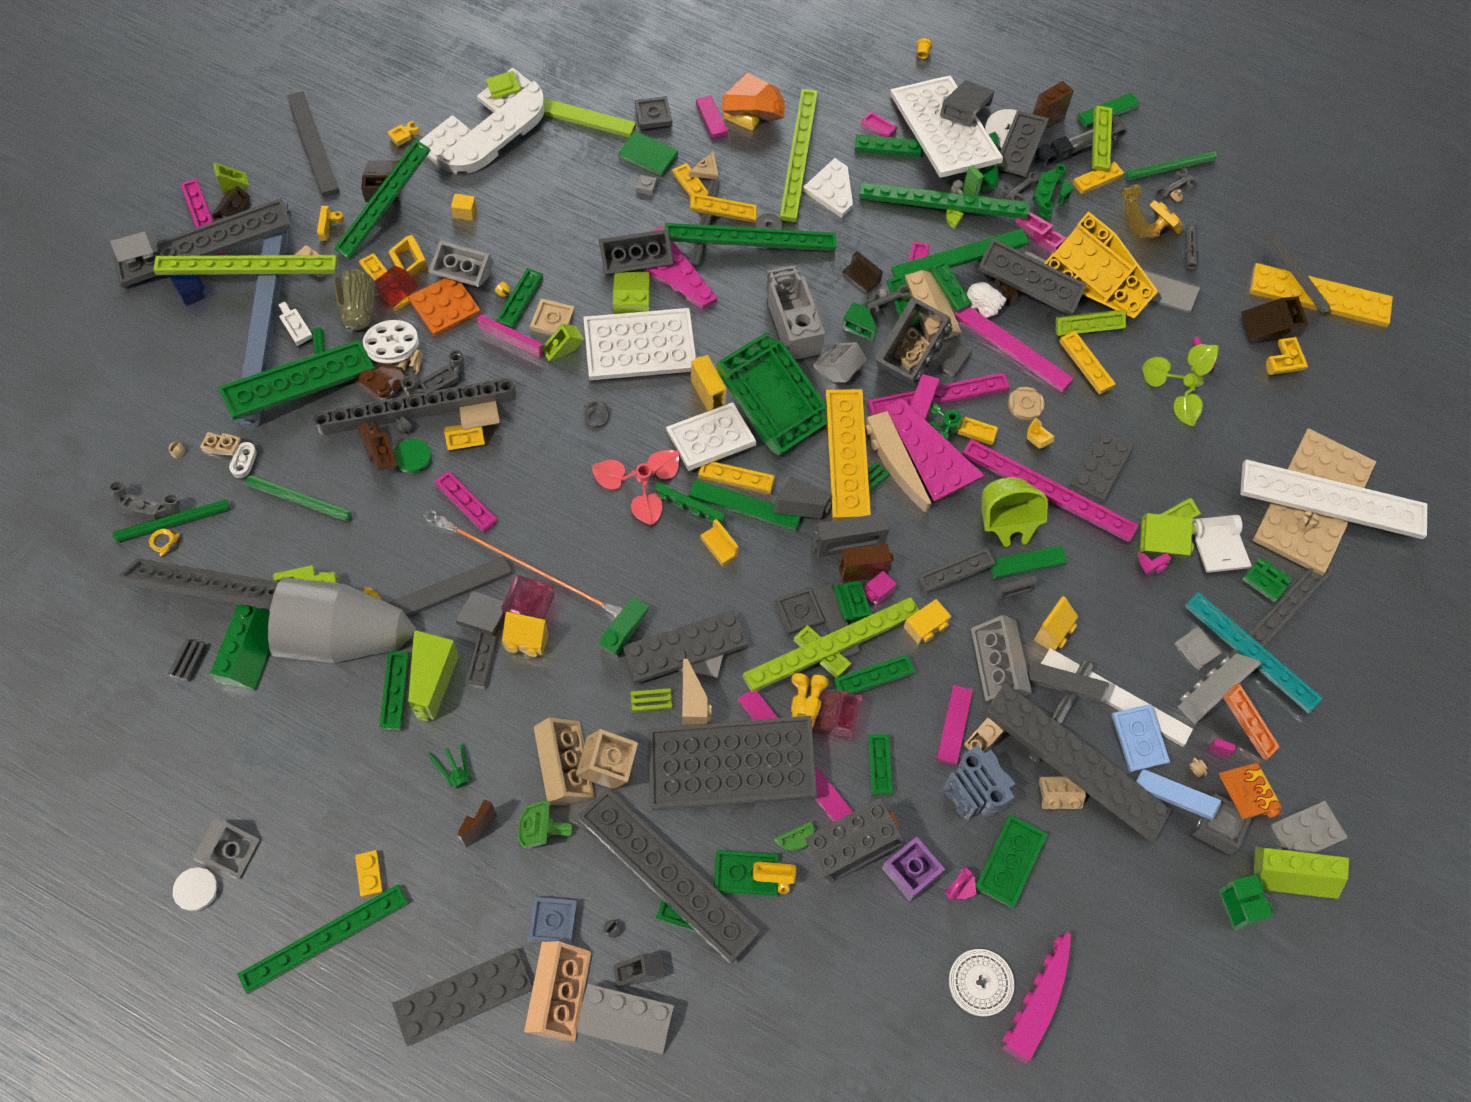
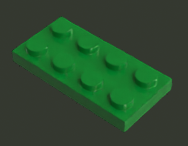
M1009 814L976 883V890L1013 909L1047 837V833Z

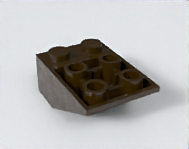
M400 160L368 161L362 175L361 185L365 202L370 201ZM400 193L393 202H400Z
M1299 296L1279 298L1241 312L1250 342L1298 338L1303 335L1309 326Z

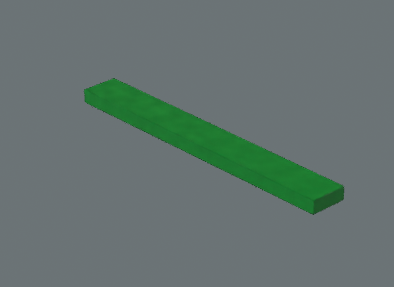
M415 139L334 247L337 252L350 260L430 153L429 147Z
M1023 229L992 237L1014 249L1029 245ZM992 238L892 266V274L894 277L903 275L905 278V275L921 270L930 272L929 268L943 260L947 262L950 268L981 260Z
M397 884L237 973L245 993L249 994L407 906L409 903L400 885Z

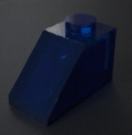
M169 275L186 306L206 298L203 292L206 288L201 279L197 281L194 275Z

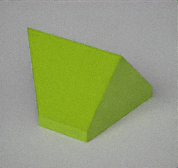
M216 162L213 164L216 178L223 193H227L228 190L235 186H239L241 189L248 188L249 183L245 172Z

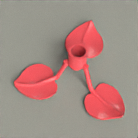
M664 450L656 452L649 457L647 464L642 463L638 465L636 470H632L625 477H623L625 468L622 463L616 460H606L592 465L593 475L602 487L609 490L618 489L621 486V480L625 481L635 475V479L639 483H643V496L634 498L631 503V511L638 520L648 525H653L660 518L662 501L656 494L647 495V482L651 474H656L662 480L673 478L678 470L679 451Z

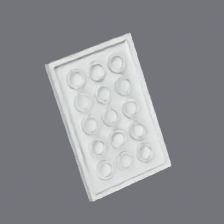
M689 308L583 317L589 380L691 372V361L696 358Z

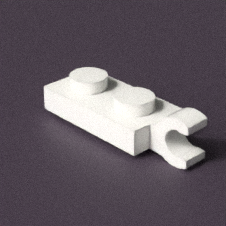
M286 302L278 304L282 315L279 316L280 320L295 344L298 346L312 339L313 336L296 308L290 311Z

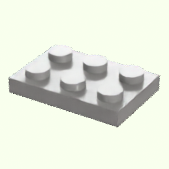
M1326 801L1270 825L1284 850L1316 853L1348 838Z

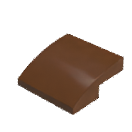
M484 799L475 818L466 815L457 833L462 846L468 847L474 843L491 825L497 815L492 802Z

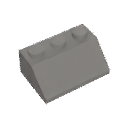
M440 240L428 273L479 287L489 277L494 262L488 253Z

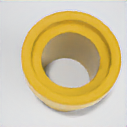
M921 38L916 44L917 57L926 59L932 48V41Z

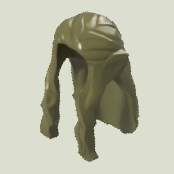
M352 269L344 271L342 274L343 288L340 278L335 277L333 279L342 324L347 329L361 330L366 328L373 319L371 309L375 299V281L370 274L361 272V270Z

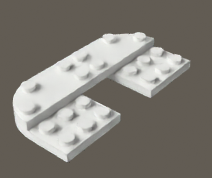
M514 68L510 69L508 72L514 71L521 91L493 100L487 87L477 95V99L491 110L493 114L472 130L453 115L420 140L421 143L431 150L427 157L441 169L450 173L457 174L458 171H467L468 174L482 169L499 156L498 150L518 134L525 135L540 122L544 115L545 104L540 86L535 81L530 82Z

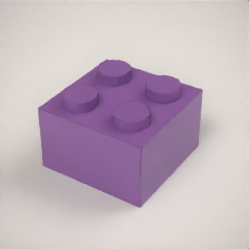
M917 836L889 858L882 867L883 871L909 901L939 878L945 870Z

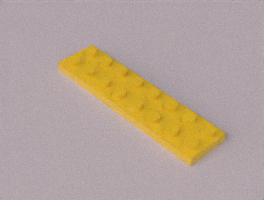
M1255 264L1250 294L1273 300L1299 296L1302 307L1320 311L1290 271L1263 264ZM1308 276L1331 307L1325 313L1386 328L1389 326L1393 296Z
M862 389L826 390L832 521L871 515Z

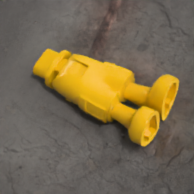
M795 673L792 675L791 681L797 687L798 695L792 699L791 717L811 715L813 729L822 702L819 700V696L827 688L828 679L821 675H813L810 680L804 674ZM811 684V695L806 698Z

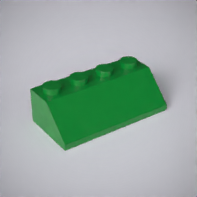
M237 604L210 671V675L217 683L253 691L256 690L270 653L268 642L269 610Z

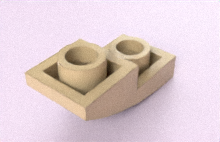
M207 432L200 445V449L204 452L218 455H233L241 438L225 433L218 435Z

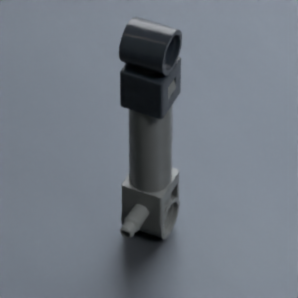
M1112 115L1111 142L1121 139L1127 133V128L1116 115ZM1093 129L1071 138L1064 136L1053 140L1051 145L1045 143L1038 148L1036 155L1045 167H1049L1055 162L1059 163L1071 158L1073 153L1093 146Z

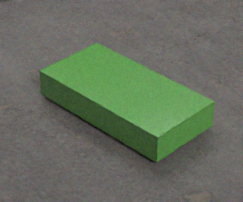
M974 165L968 168L963 191L967 195L978 196L984 176Z

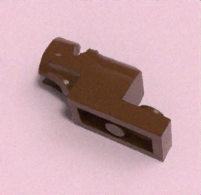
M372 421L371 428H369L367 422L361 424L358 430L369 461H374L377 471L395 469L397 463L387 434L382 433L380 427L374 421Z

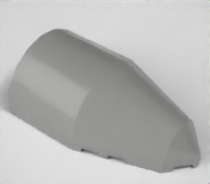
M281 578L271 603L268 642L270 652L274 657L339 663L345 660L399 650L414 636V632L417 629L402 609L347 584Z

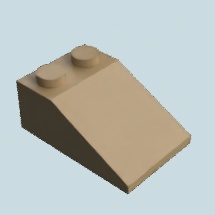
M683 659L682 726L711 724V704H707V696L688 659Z

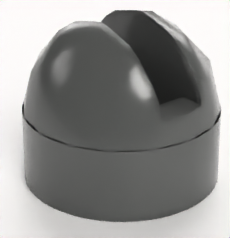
M616 920L607 921L604 925L605 935L608 938L618 937L621 933L620 923ZM613 923H615L616 926L613 928L611 933H609L608 930L613 925Z

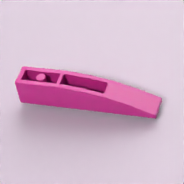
M1069 932L1062 936L1058 935L1054 941L1053 947H1055L1053 954L1049 953L1043 962V965L1046 966L1042 973L1038 972L1033 981V984H1035L1033 991H1028L1023 999V1003H1025L1023 1010H1018L1012 1020L1015 1025L1012 1030L1008 1029L1002 1038V1041L1005 1042L1002 1049L1023 1063L1031 1060L1058 1004L1069 959L1071 938Z

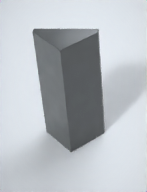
M668 229L598 239L605 274L674 264L672 242Z

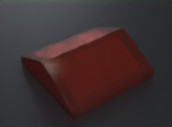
M396 265L375 280V294L392 308L419 288V285L405 269Z

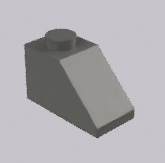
M641 954L613 965L616 987L650 982L665 976L662 954Z

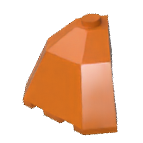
M749 73L744 74L740 81H737L729 91L723 94L722 111L729 115L735 116L749 112L769 122L784 118L785 101L779 89Z

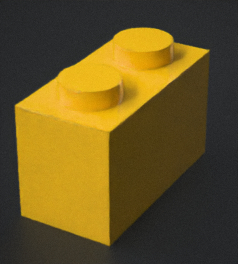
M935 599L909 617L905 622L904 629L918 645L923 641L927 643L934 637L936 632H943L948 628L951 615Z

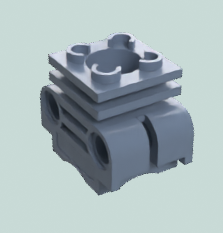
M978 745L963 755L955 773H951L947 779L944 791L947 797L953 799L957 805L958 813L968 821L972 816H976L979 811L986 817H994L1006 810V806L1015 798L1010 791L1015 786V783L1002 770L993 751L990 750L984 754Z

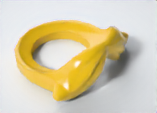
M167 529L157 530L151 535L149 545L153 550L160 553V557L164 556L170 551L171 544L178 541L180 533L174 534ZM161 534L168 535L170 538L169 543L164 547L155 546L154 541L157 536Z

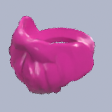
M964 867L961 868V873L958 875L957 880L945 890L950 900L967 899L977 894L972 871Z

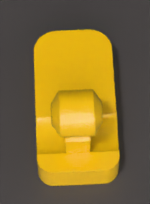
M321 206L317 227L320 241H328L330 222L342 223L344 221L342 212H331L329 206Z
M756 862L753 865V879L762 882L778 883V892L780 894H787L790 890V884H794L796 880V866L793 864Z

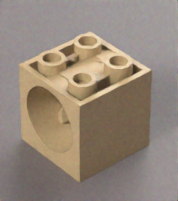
M602 729L597 730L586 737L576 776L611 789L627 783L638 742Z

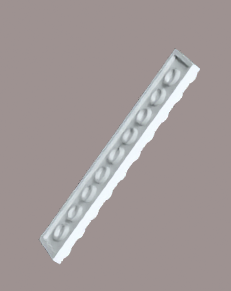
M1250 460L1243 462L1240 495L1300 510L1312 511L1313 513L1424 539L1427 536V503Z

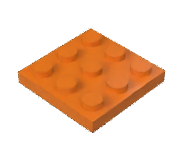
M447 278L408 296L410 303L434 338L481 314V310L462 283Z

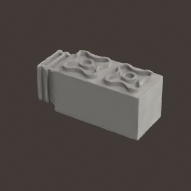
M796 265L769 270L767 272L766 284L769 295L768 306L781 342L784 343L795 360L822 354L825 332L805 277H800Z

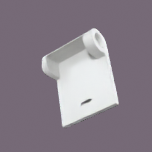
M1239 515L1193 519L1192 524L1195 525L1193 537L1207 573L1251 568L1250 560L1240 537L1242 520Z

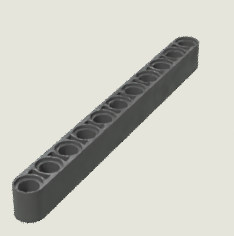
M503 378L320 411L314 414L312 420L319 434L329 435L356 430L365 422L368 423L369 427H372V421L376 422L377 425L395 423L402 416L406 420L460 411V407L493 401H496V404L510 402L515 399L516 390L513 380Z

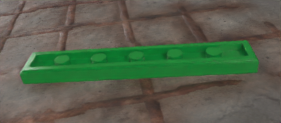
M696 479L689 493V497L694 500L795 532L801 516L773 512L775 504Z

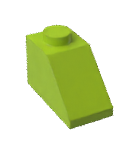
M561 324L542 346V349L548 361L552 362L574 352L585 339L577 326Z

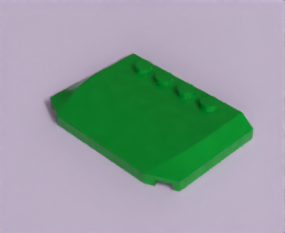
M766 332L718 361L716 367L719 376L769 449L780 455L827 424L824 412L826 407L824 401L784 343L769 337L770 334Z

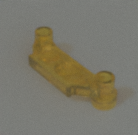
M1140 184L1122 188L1121 196L1123 199L1125 198V216L1128 217L1131 229L1134 230L1135 235L1140 236V238L1159 237V225L1157 223L1147 225L1136 198L1142 195Z

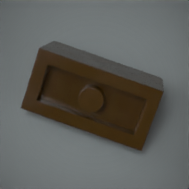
M239 186L233 187L228 190L212 213V216L221 215L223 218L240 213L251 196Z
M858 251L852 255L851 264L842 271L845 277L866 293L881 282L883 273L880 268Z

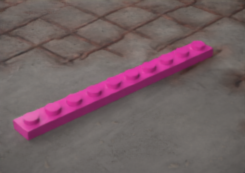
M973 439L969 441L962 453L965 458L1003 478L1016 477L1024 479L1042 491L1046 498H1048V501L1127 542H1130L1139 526Z

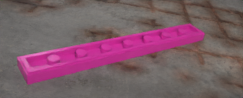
M970 306L957 313L951 307L955 318L1061 393L1073 381V377Z
M1004 372L940 385L937 388L933 402L941 405L1009 391L1010 385ZM916 390L868 400L867 405L871 416L886 412L885 406L901 398L911 406Z
M748 691L738 698V702L752 720L778 718L757 691L753 693ZM815 765L817 798L815 800L833 823L853 813Z

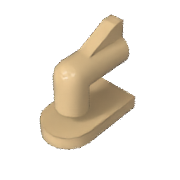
M416 350L410 357L397 362L394 366L400 371H405L408 362L411 361L409 367L414 374H418L423 361V351Z

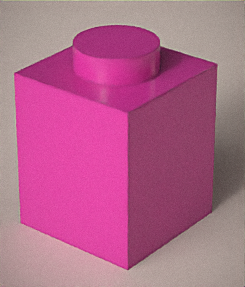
M882 571L866 584L864 590L866 598L870 602L879 605L894 592L896 583Z

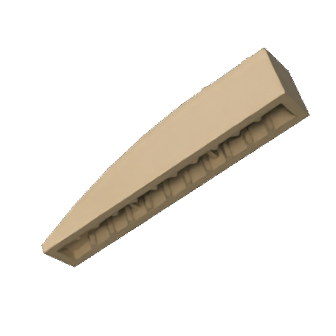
M888 411L867 417L865 433L871 438L873 450L877 451L887 471L899 487L924 512H928L931 501Z

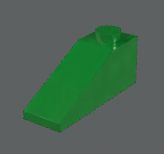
M632 597L608 626L598 644L619 657L623 651L622 646L627 645L650 607Z

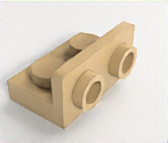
M1067 777L1039 778V786L1043 797L1042 809L1083 808L1086 796L1085 791Z

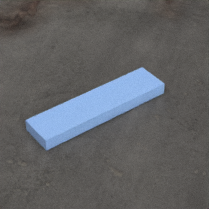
M1145 769L1142 770L1136 780L1138 784L1156 798L1212 821L1222 804L1221 800Z

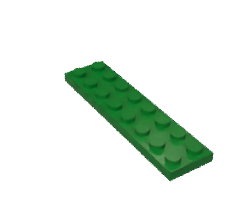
M360 340L219 386L218 391L232 420H236L358 378L362 371L367 369L373 370L374 366Z

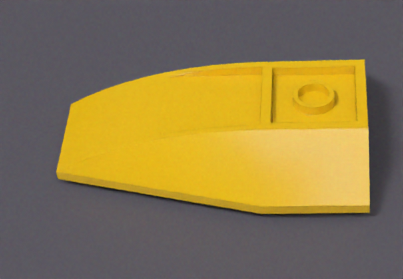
M1089 211L1055 253L1053 252L1044 263L1087 284L1082 295L1114 310H1125L1126 315L1133 319L1158 292L1116 233Z

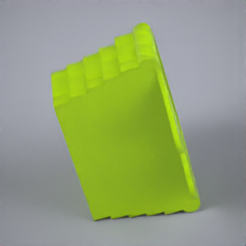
M1016 477L1002 478L991 482L984 488L981 508L984 530L997 533L1005 547L1010 546V536L1015 532H1021L1022 544H1027L1036 528L1047 522L1048 498H1046L1042 491L1024 479Z

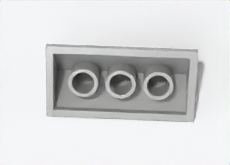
M1142 268L1158 290L1150 302L1187 313L1191 312L1200 289L1198 285Z

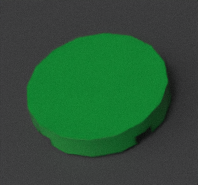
M420 439L404 440L396 446L393 452L397 467L402 472L408 474L421 472L431 462V450L428 444Z

